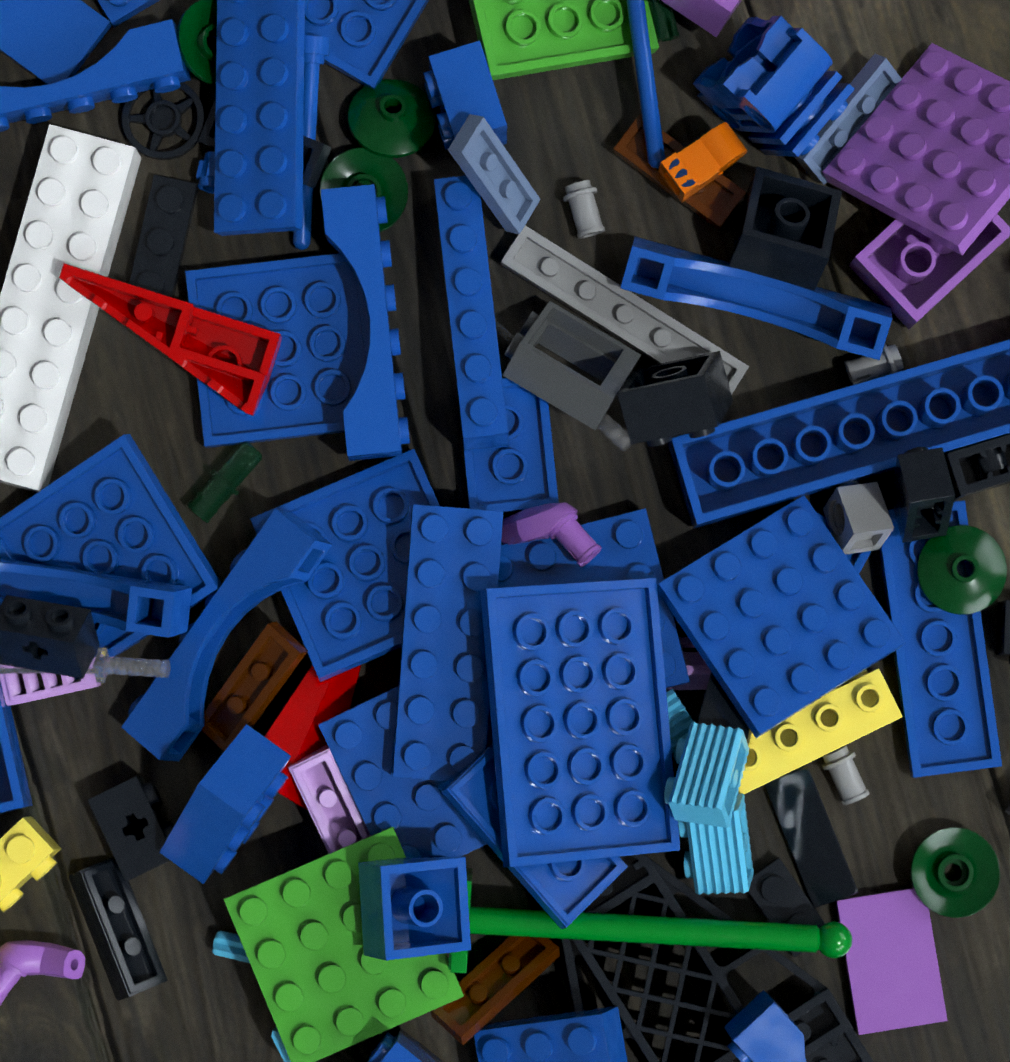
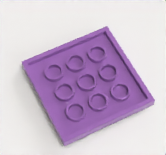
M932 43L824 169L823 175L826 181L963 255L1010 199V81Z

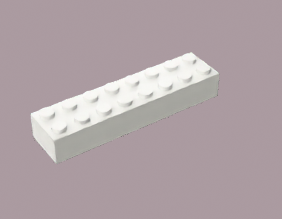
M49 124L0 294V483L37 493L50 483L99 310L97 305L62 281L59 276L63 264H67L108 277L142 159L137 149L133 146Z

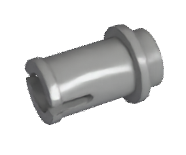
M590 180L566 186V195L563 197L564 202H569L578 239L588 238L605 232L594 196L598 192L597 188L591 186Z
M886 343L884 344L880 360L860 356L844 361L851 385L897 373V371L904 369L900 353L895 344L888 347Z
M847 745L822 756L825 762L822 764L823 770H829L843 805L857 802L870 794L853 761L856 754L854 751L849 752Z

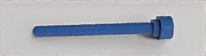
M626 0L647 158L651 167L659 168L661 161L665 159L645 3L644 0Z
M305 35L304 136L316 140L320 65H324L325 56H329L330 37ZM304 184L302 230L293 231V245L299 250L307 249L311 240L313 188Z

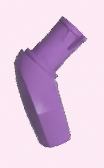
M566 502L539 505L522 510L503 519L501 539L503 545H515L548 538L553 540L556 538L577 561L580 567L593 560L602 549L576 521L578 510Z
M32 940L6 942L0 947V1006L21 976L45 975L68 979L81 978L85 968L84 954L79 950L48 942Z

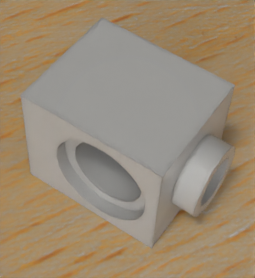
M857 481L843 483L834 490L823 508L831 534L845 555L880 550L894 529L877 482L860 484Z

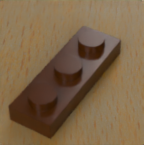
M639 114L614 147L613 153L680 201L658 172L659 168H653L648 163L642 115ZM662 130L665 159L675 152L678 153L686 148ZM720 175L682 202V204L719 230L743 199L746 191L724 175Z
M277 621L268 623L205 710V726L202 731L220 749L225 751L246 724L251 728L254 726L308 650Z
M509 936L459 982L464 997L430 1011L432 1018L464 1045L560 957L559 947L549 938Z

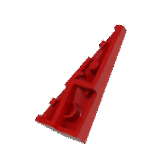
M63 264L59 276L62 281L244 413L254 416L275 364L282 342L281 334L197 308L185 301Z
M312 665L265 735V738L291 756L282 773L288 776V779L278 793L305 809L307 807L288 767L318 748L327 745L318 724L350 709L361 665L320 682Z

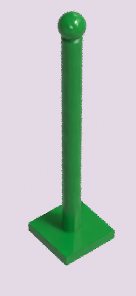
M466 868L470 934L813 953L819 950L829 958L844 956L852 946L850 930L844 924L835 921L825 923L819 928L817 925L582 912L567 928L560 929L545 910L471 906L473 868ZM468 951L449 953L448 970H451L450 973H467Z

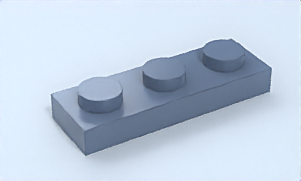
M874 54L850 83L855 90L846 99L848 106L845 111L834 121L829 120L819 131L820 139L811 151L803 156L795 157L812 180L822 185L827 183L823 175L824 169L892 89L902 80L887 58L878 54Z
M469 114L448 151L505 231L520 234L541 199L483 116Z

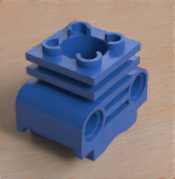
M772 16L770 20L749 17L734 34L732 43L727 50L734 58L731 61H727L724 57L720 58L714 64L706 67L693 83L700 91L697 96L719 118L727 122L729 126L741 132H751L747 138L752 143L763 144L760 150L765 155L789 157L803 156L814 148L820 139L819 131L829 120L834 121L845 111L848 106L846 99L855 90L849 83H838L842 76L837 71H827L833 64L828 53L803 28H793L782 16Z

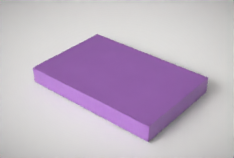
M914 888L843 898L835 901L838 922L844 924L852 934V946L848 953L844 955L857 1034L863 1035L948 1021L930 912L919 900Z

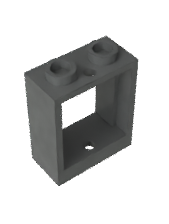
M549 301L540 315L532 311L520 333L517 332L504 354V356L511 360L503 376L596 430L618 396L617 393L630 376L641 354ZM540 344L601 380V386L535 347Z

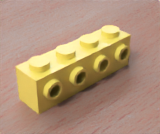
M867 669L757 739L752 733L748 745L749 755L747 756V763L745 764L738 794H746L902 718L903 716L880 669H873L869 672Z
M32 816L23 817L0 838V909L3 913L23 896L24 893L20 888L31 877L38 881L56 865L57 862L52 857L62 849Z

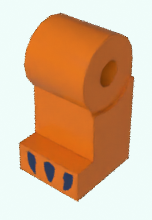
M723 122L680 152H675L661 161L658 172L682 203L722 175L723 171L742 158L748 150L729 124Z

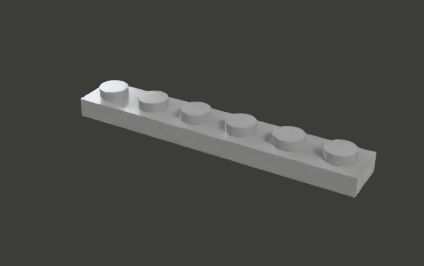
M526 225L501 261L503 267L657 364L720 351L731 395L750 367L634 293L620 289L621 285Z

